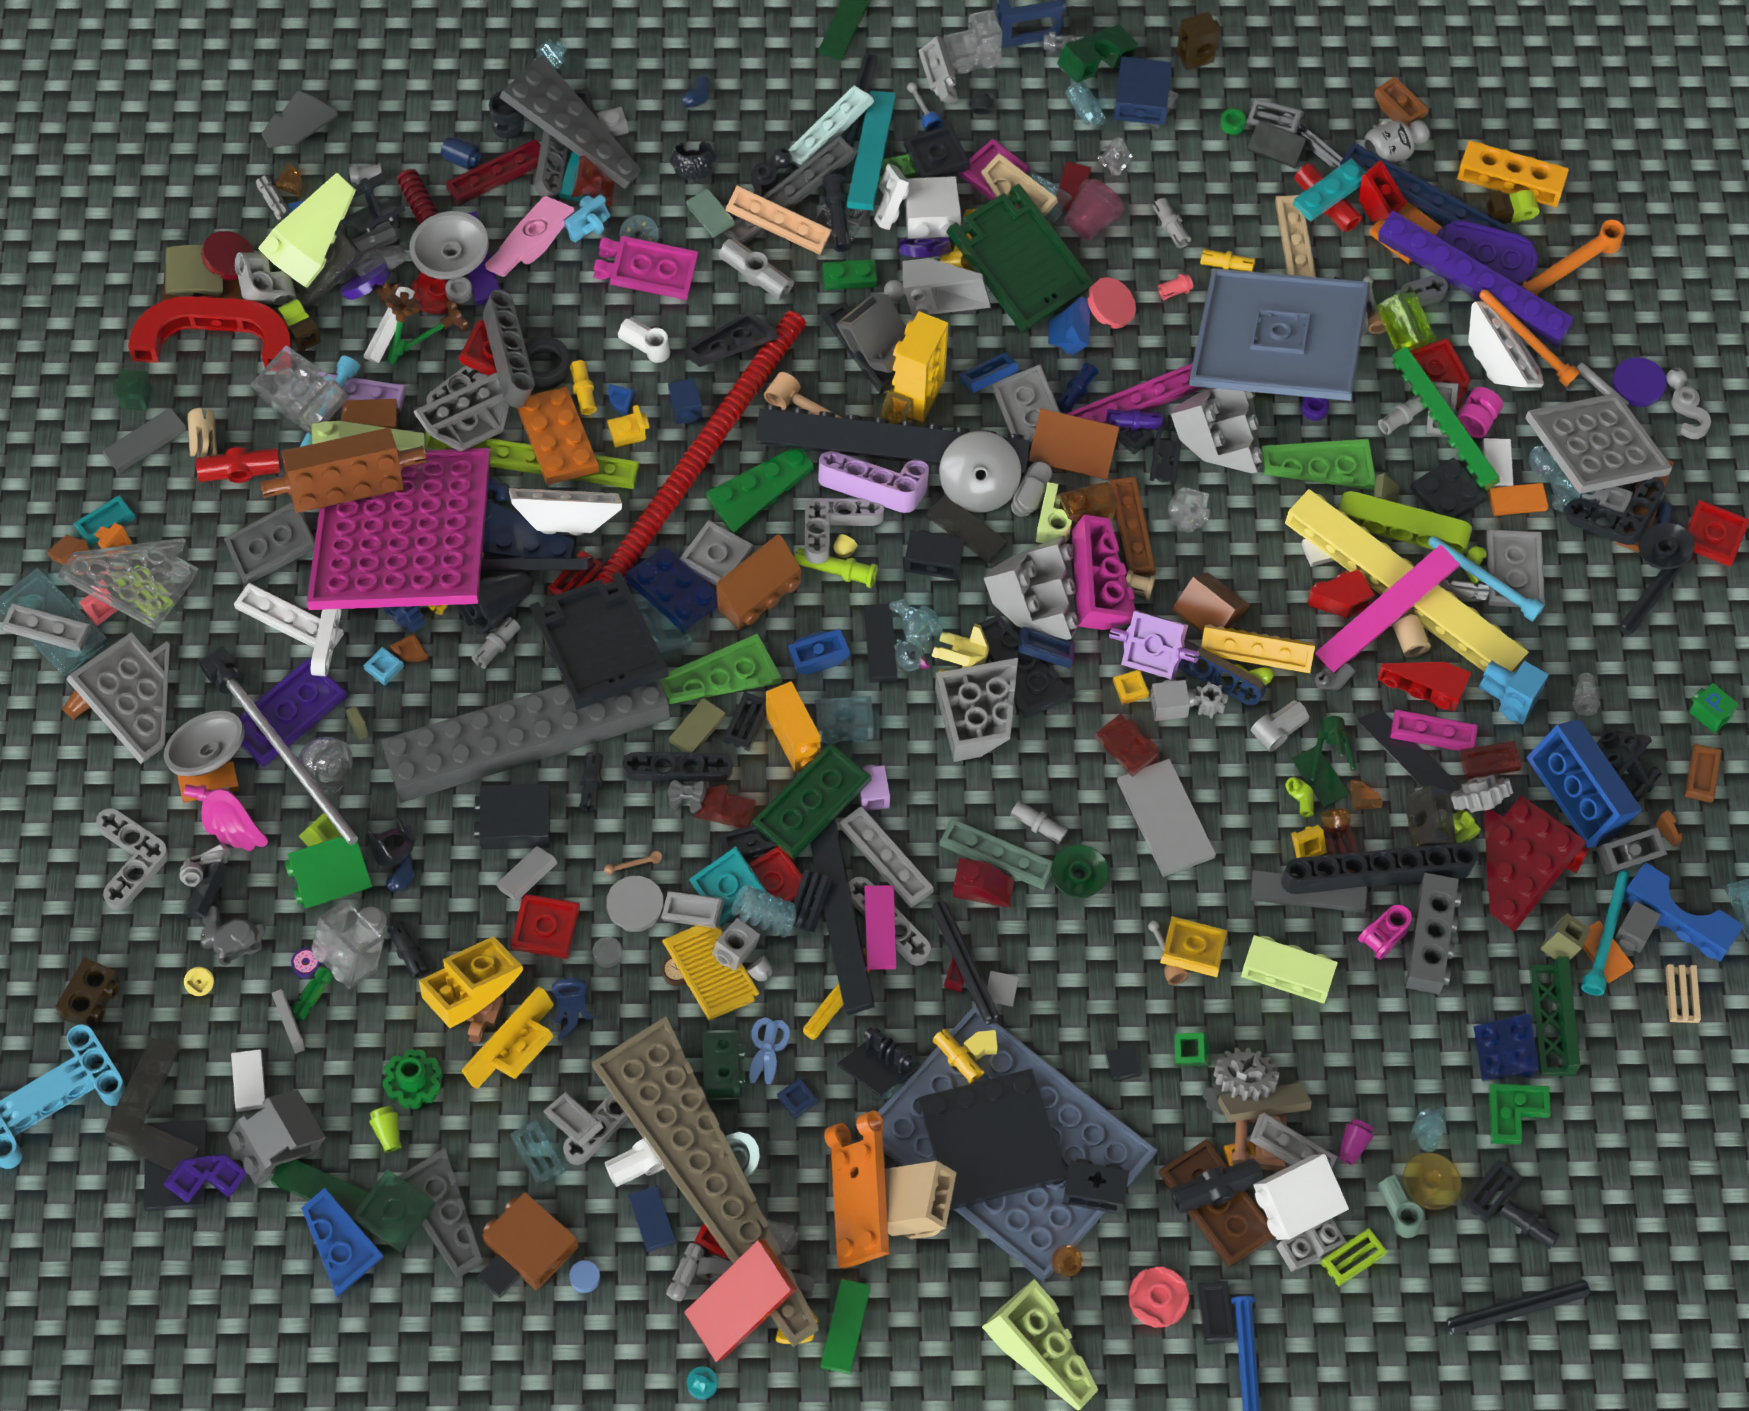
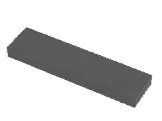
M1255 870L1252 872L1250 900L1365 912L1367 886L1291 894L1282 887L1281 879L1283 873ZM1292 875L1295 878H1301L1299 875Z

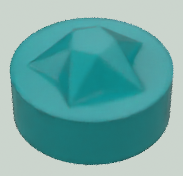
M697 1367L689 1373L687 1388L693 1397L703 1400L715 1394L718 1380L712 1369Z

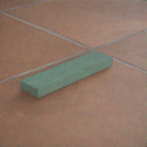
M951 818L940 840V846L975 861L989 863L1001 872L1042 890L1045 889L1051 876L1053 861Z

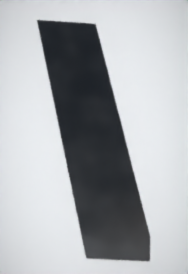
M1381 709L1357 719L1435 800L1460 790L1455 780L1416 743L1390 738L1392 720Z

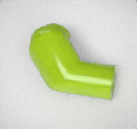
M1478 546L1470 548L1466 554V557L1478 566L1483 562V558L1487 556L1486 550ZM1465 570L1474 585L1478 586V583H1484Z
M1289 778L1285 786L1289 794L1300 802V815L1303 817L1313 816V789L1299 778Z

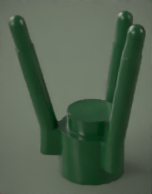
M1340 716L1326 717L1322 721V729L1317 730L1318 739L1310 775L1311 782H1314L1316 779L1324 740L1330 745H1337L1341 758L1345 756V749L1351 770H1356L1348 740V731L1345 730L1344 719Z

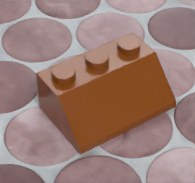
M777 534L716 583L718 610L739 631L747 625H753L758 620L760 614L767 609L774 608L779 603L780 598L787 593L794 592L801 583V568L781 535Z

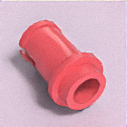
M1179 274L1178 278L1159 284L1158 291L1161 298L1167 300L1183 292L1188 294L1193 289V282L1188 274Z

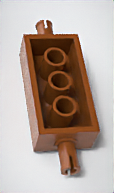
M389 427L281 451L286 472L284 477L260 481V486L264 499L288 493L291 496L295 513L403 490L401 476L403 467L426 463V456L423 446L399 451Z

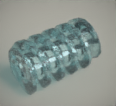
M745 885L739 890L734 899L732 914L733 916L739 914V919L743 923L749 919V924L753 927L759 923L761 930H766L769 927L771 934H776L779 931V936L785 938L795 923L796 908L791 901H784L781 897H774L770 893H764L760 889H754L750 885Z

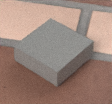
M990 971L987 989L993 1002L1013 1007L1019 977Z

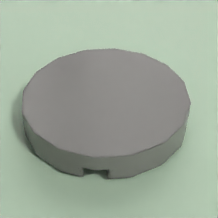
M628 876L617 881L607 895L608 915L611 921L616 926L622 927L623 930L629 932L644 931L656 924L660 915H662L664 908L663 894L657 884L643 876Z

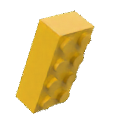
M918 311L914 321L911 319L908 321L904 332L906 336L903 341L899 340L893 352V356H896L893 371H896L892 381V385L895 386L892 399L894 400L895 412L924 422L945 382L948 322Z

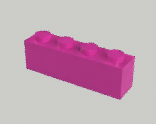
M1083 515L1072 529L1078 627L1106 630L1130 624L1134 611L1139 610L1135 609L1133 603L1135 596L1132 588L1128 587L1125 578L1127 571L1124 563L1120 562L1117 553L1119 546L1110 518Z

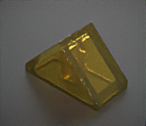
M889 389L879 418L889 419V424L900 425V421L912 422L914 398Z

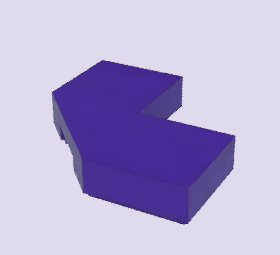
M226 1154L181 1160L163 1185L187 1203L205 1180L229 1197L247 1173L244 1168Z

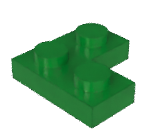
M1490 1084L1488 1087L1490 1142L1492 1144L1520 1145L1522 1142L1521 1117L1549 1118L1551 1114L1549 1086Z

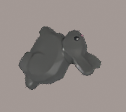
M213 905L210 907L207 915L203 917L205 927L201 933V946L205 949L213 948L214 952L218 955L220 964L228 965L234 959L245 954L251 955L261 950V938L266 932L265 925H254L248 920L237 918L222 925L219 910Z

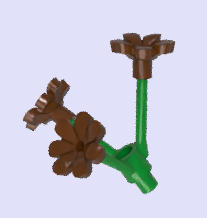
M383 283L382 288L376 289V294L379 296L380 301L386 302V306L392 308V313L396 315V331L390 340V345L387 349L389 354L385 360L393 365H396L399 356L402 357L404 351H408L414 345L442 328L447 329L455 325L462 332L468 331V322L462 318L455 301L449 300L446 303V307L449 310L448 316L441 319V323L407 342L400 338L403 322L406 321L407 316H412L413 312H419L422 305L419 304L417 298L409 299V293L401 292L400 297L395 295L398 287H403L401 284H395L392 287L390 283Z

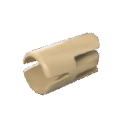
M202 408L191 410L188 413L190 456H195L196 452L198 457H206L207 452L209 456L217 455L214 412L206 408V418L204 419Z

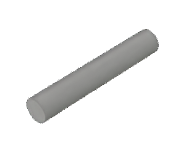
M1583 362L1578 365L1577 369L1581 371L1579 374L1603 395L1618 393ZM1618 393V395L1621 397L1624 403L1628 406L1629 402Z

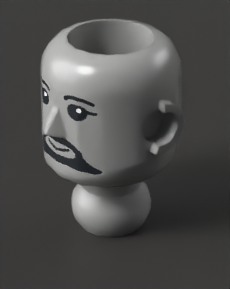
M1386 120L1378 125H1374V128L1368 131L1364 139V147L1381 158L1400 166L1406 163L1405 160L1413 154L1415 144L1419 145L1427 142L1429 130L1427 125L1421 120L1413 121L1409 127L1402 121L1388 122Z

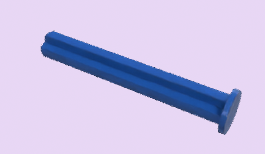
M1238 1296L1232 1298L1231 1303L1235 1305L1243 1411H1260L1252 1309L1255 1297Z

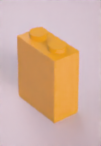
M792 681L766 691V718L794 771L804 769L820 753V734Z

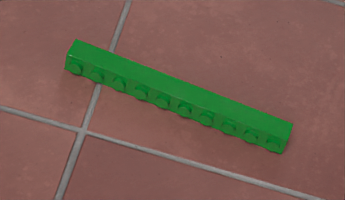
M1405 346L1392 355L1394 360L1392 361L1393 366L1396 370H1401L1403 380L1406 383L1409 382L1412 386L1410 389L1413 394L1421 398L1420 404L1424 409L1428 408L1432 421L1438 422L1440 425L1438 429L1442 435L1446 434L1449 439L1447 441L1449 445L1457 449L1458 452L1456 454L1461 461L1465 460L1469 473L1471 475L1474 473L1477 477L1475 481L1480 488L1484 487L1487 491L1500 482L1498 474L1409 349Z

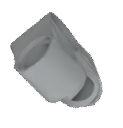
M237 253L235 257V271L238 275L241 295L244 300L283 306L296 300L292 277L284 271L270 272L269 259L263 253Z

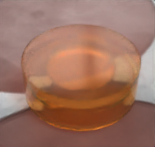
M1331 809L1321 814L1322 825L1328 828L1342 827L1351 821L1348 809Z
M1062 1245L1054 1251L1052 1267L1057 1274L1071 1277L1076 1275L1082 1267V1254L1077 1248Z

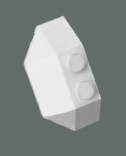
M1475 301L1471 309L1468 343L1474 351V356L1487 371L1488 378L1494 384L1542 387L1544 385L1542 372L1520 336L1485 302Z
M509 489V495L514 507L537 531L545 534H555L557 531L568 532L572 535L592 533L622 508L618 493Z

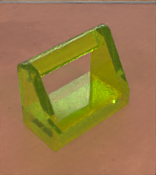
M1415 292L1396 294L1376 305L1396 352L1405 346L1410 351L1436 341ZM1406 302H1408L1423 336L1420 335Z

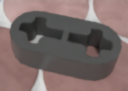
M1438 275L1406 283L1401 288L1399 303L1406 309H1416L1440 302L1446 296L1448 283L1445 278ZM1407 293L1416 296V298L1413 299L1411 296H1407Z

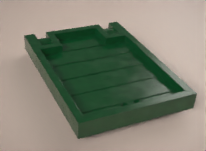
M1019 183L1012 187L1009 196L1005 192L965 216L961 226L957 222L949 226L946 233L973 269L983 275L985 285L1021 333L1089 291L1094 281ZM1016 203H1017V205L1020 207V209H1018V210H1017V208L1014 206V204H1016ZM969 233L972 239H969L966 234Z

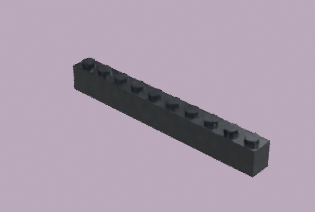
M766 405L765 409H759L756 444L816 452L833 451L843 455L902 462L920 460L926 462L927 465L940 466L942 456L947 447L959 436L970 432V429L955 427L954 431L943 430V426L936 424H927V428L916 427V423L911 421H900V425L889 424V419L873 418L872 422L862 420L863 417L859 415H846V418H838L832 412L821 411L819 415L808 414L809 410L793 408L792 412L781 411L782 407ZM1008 434V437L1003 438L1015 449L1020 460L1021 476H1024L1027 468L1030 440H1025L1024 435Z

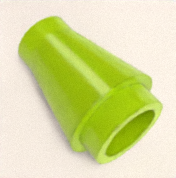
M386 1106L372 1111L369 1123L381 1142L384 1152L389 1153L402 1148L398 1112H394L393 1106Z

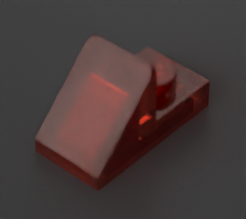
M585 155L580 156L574 176L571 197L575 198L587 193L593 198L602 195L606 200L605 206L611 205L615 183Z
M725 784L708 788L705 798L701 802L702 808L694 813V818L738 828L748 827L752 821L756 800L728 794V785Z

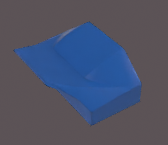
M1080 297L1061 314L1049 320L1048 343L1062 348L1067 354L1072 356L1089 345L1090 308L1087 298Z
M841 629L830 632L820 631L796 639L795 643L788 645V651L797 674L811 675L835 667L850 657V651Z

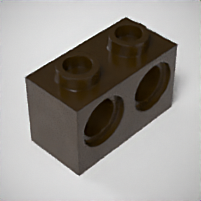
M84 957L55 1006L60 1018L75 1025H86L91 1030L96 1023L99 1024L105 1015L107 1003L110 998H115L120 988V981L115 970ZM96 980H104L99 986H91ZM89 1004L86 1010L77 1011L79 1006Z

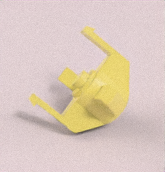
M975 624L970 638L942 632L939 641L953 645L952 650L934 647L932 656L935 658L962 665V668L985 664L990 648L981 625ZM940 668L939 672H944V671H949V670H945V669Z

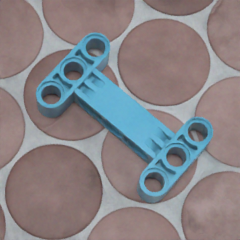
M76 1025L67 1034V1042L75 1057L0 1100V1152L6 1147H12L9 1154L0 1155V1167L4 1169L14 1168L22 1159V1151L14 1136L91 1090L95 1089L102 1101L109 1106L119 1105L126 1099L127 1089L121 1075L88 1026ZM89 1039L85 1045L77 1046L80 1040ZM95 1062H104L100 1068L91 1069ZM109 1085H118L114 1091L105 1092Z

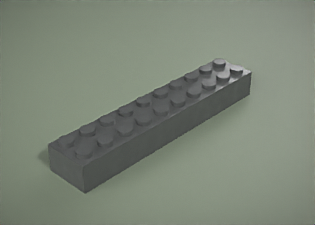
M657 680L576 710L565 684L385 738L381 740L399 801L402 803L670 720L669 704L661 682Z

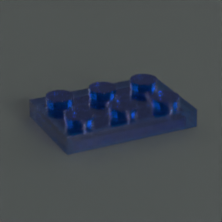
M666 546L626 572L625 580L682 632L718 607L717 593Z

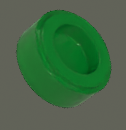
M1231 108L1222 113L1220 127L1225 133L1236 135L1245 129L1246 116L1241 110Z

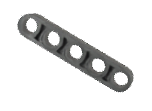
M498 289L490 294L483 310V319L503 398L508 405L521 408L525 406L533 390L534 379L513 298L508 292Z

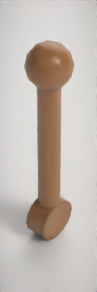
M654 851L649 857L617 865L607 864L604 867V872L607 875H612L617 870L648 862L658 864L662 861V854L659 851Z

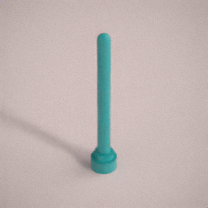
M1625 869L1620 870L1617 875L1592 971H1589L1583 978L1581 989L1590 995L1601 996L1605 992L1607 981L1603 973L1629 879V872Z

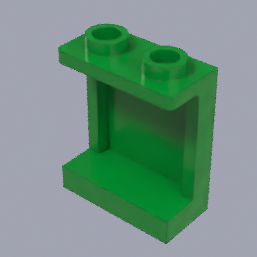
M343 836L288 853L289 860L284 861L289 877L295 876L298 887L293 888L298 905L304 903L305 909L372 887L358 841L353 845H349Z

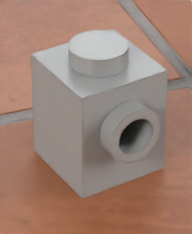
M1168 679L1162 683L1152 684L1150 698L1155 721L1188 718L1189 709L1194 706L1192 690H1187L1186 680Z

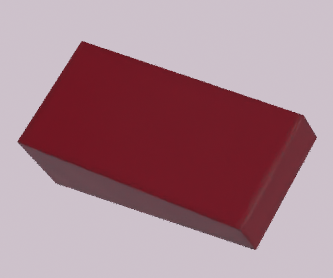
M952 957L944 987L961 992L965 981Z

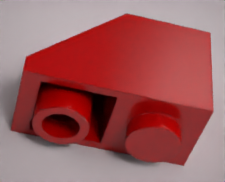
M1360 569L1352 572L1345 571L1328 582L1321 581L1316 583L1310 589L1307 603L1310 607L1349 618L1363 612L1373 603L1375 594Z

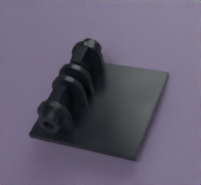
M872 1027L868 1028L864 1034V1037L867 1038L866 1042L837 1063V1066L879 1097L883 1096L921 1066L913 1058L911 1052H906L892 1038H886L878 1028L873 1029Z

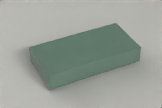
M708 188L686 201L689 210L713 238L735 225L733 218L725 211L724 207Z

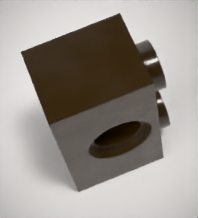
M1210 12L1181 20L1176 52L1186 71L1213 63L1215 60V54L1218 50V36L1221 34V29L1218 21L1213 20Z

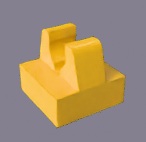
M1319 825L1305 827V830L1299 833H1291L1296 858L1320 856L1327 853L1324 832Z

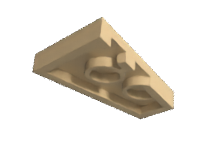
M999 153L982 171L985 181L996 197L1004 192L1009 196L1012 187L1020 183L1044 217L1058 202L1057 197ZM1017 203L1014 204V206L1017 208V210L1020 209V207L1017 205Z

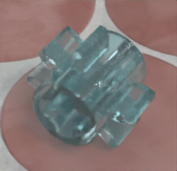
M549 39L536 49L537 57L542 54L555 70L566 61L563 55L567 49L560 40L557 43H553Z

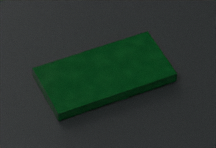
M830 742L752 821V824L794 860L872 781L871 775Z

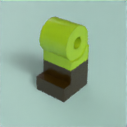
M1501 190L1490 191L1486 204L1488 216L1503 224L1530 220L1539 214L1535 193L1531 190L1510 194H1501Z
M298 299L277 308L299 352L321 343L318 327L304 311ZM312 334V337L308 341H301L302 338Z

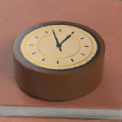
M672 957L667 958L662 966L664 980L672 986L684 985L686 981Z

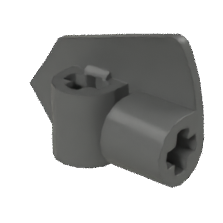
M298 91L293 95L283 112H277L262 132V137L268 148L297 145L337 118L338 113L324 102Z

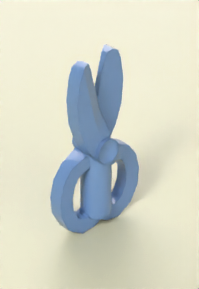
M765 1017L759 1019L753 1025L752 1041L760 1050L753 1058L750 1066V1083L756 1082L763 1067L765 1083L769 1085L773 1082L777 1068L775 1052L784 1049L790 1037L789 1027L784 1021H772ZM767 1025L764 1040L761 1041L758 1038V1030L761 1026ZM780 1028L783 1031V1039L779 1044H775L777 1031Z

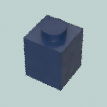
M694 378L668 383L669 401L676 424H688L702 419V404Z

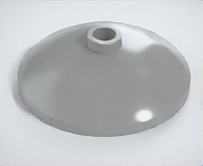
M459 211L442 212L431 216L417 227L410 241V254L415 266L424 274L437 279L458 278L470 273L481 264L488 251L489 238L484 225L476 217Z
M988 431L968 432L956 438L945 450L940 462V481L948 498L960 508L980 513L993 511L1006 504L1015 494L1021 478L1020 460L1013 446L1000 435ZM978 470L986 472V476L983 479H978L975 476Z
M213 711L199 715L183 724L170 737L164 749V761L173 773L181 776H200L215 771L226 764L239 750L244 738V726L238 716L228 711Z

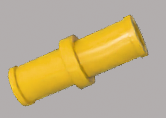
M1206 248L1203 249L1200 265L1253 272L1255 266V258L1234 255L1232 251L1224 253Z
M583 360L574 361L570 365L574 381L572 386L573 392L578 398L580 414L591 415L597 411L592 392L594 385L589 380L586 362Z
M947 1029L942 1030L943 1034L938 1032L933 1038V1043L948 1057V1063L952 1067L956 1066L970 1084L975 1083V1080L978 1081L983 1076L984 1070L969 1056V1050L965 1046H961Z

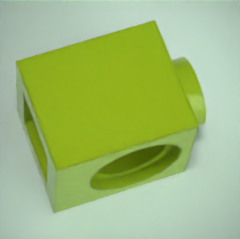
M325 813L299 835L300 839L308 847L342 836Z

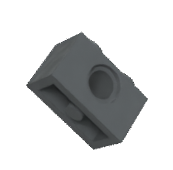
M1658 827L1596 848L1605 875L1667 855Z

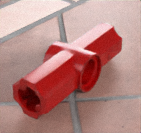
M1307 163L1295 174L1294 180L1306 191L1322 180L1324 176L1313 164ZM1345 198L1322 213L1328 215L1343 232L1353 230L1362 219V216Z
M235 447L227 450L226 454L197 457L196 470L199 482L228 479L234 483H243L249 481L251 476L281 473V462L278 448L249 451L246 448Z

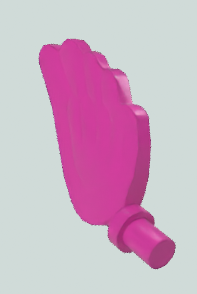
M186 784L184 796L198 798V801H203L201 811L202 823L208 834H215L220 843L230 844L234 848L242 847L247 851H252L255 846L264 847L267 845L268 838L254 823L240 800L232 792L223 788L215 790L206 789V785H200L199 787Z

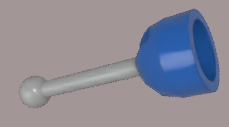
M910 82L907 85V90L913 93L924 112L922 126L925 131L929 132L942 128L944 121L941 116L935 111H928L917 92L916 83Z

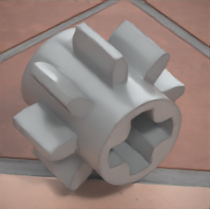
M1208 681L1207 685L1203 688L1196 687L1195 694L1197 696L1193 698L1194 705H1198L1199 715L1203 713L1213 718V715L1217 712L1224 713V704L1227 703L1228 695L1222 694V685L1216 686Z

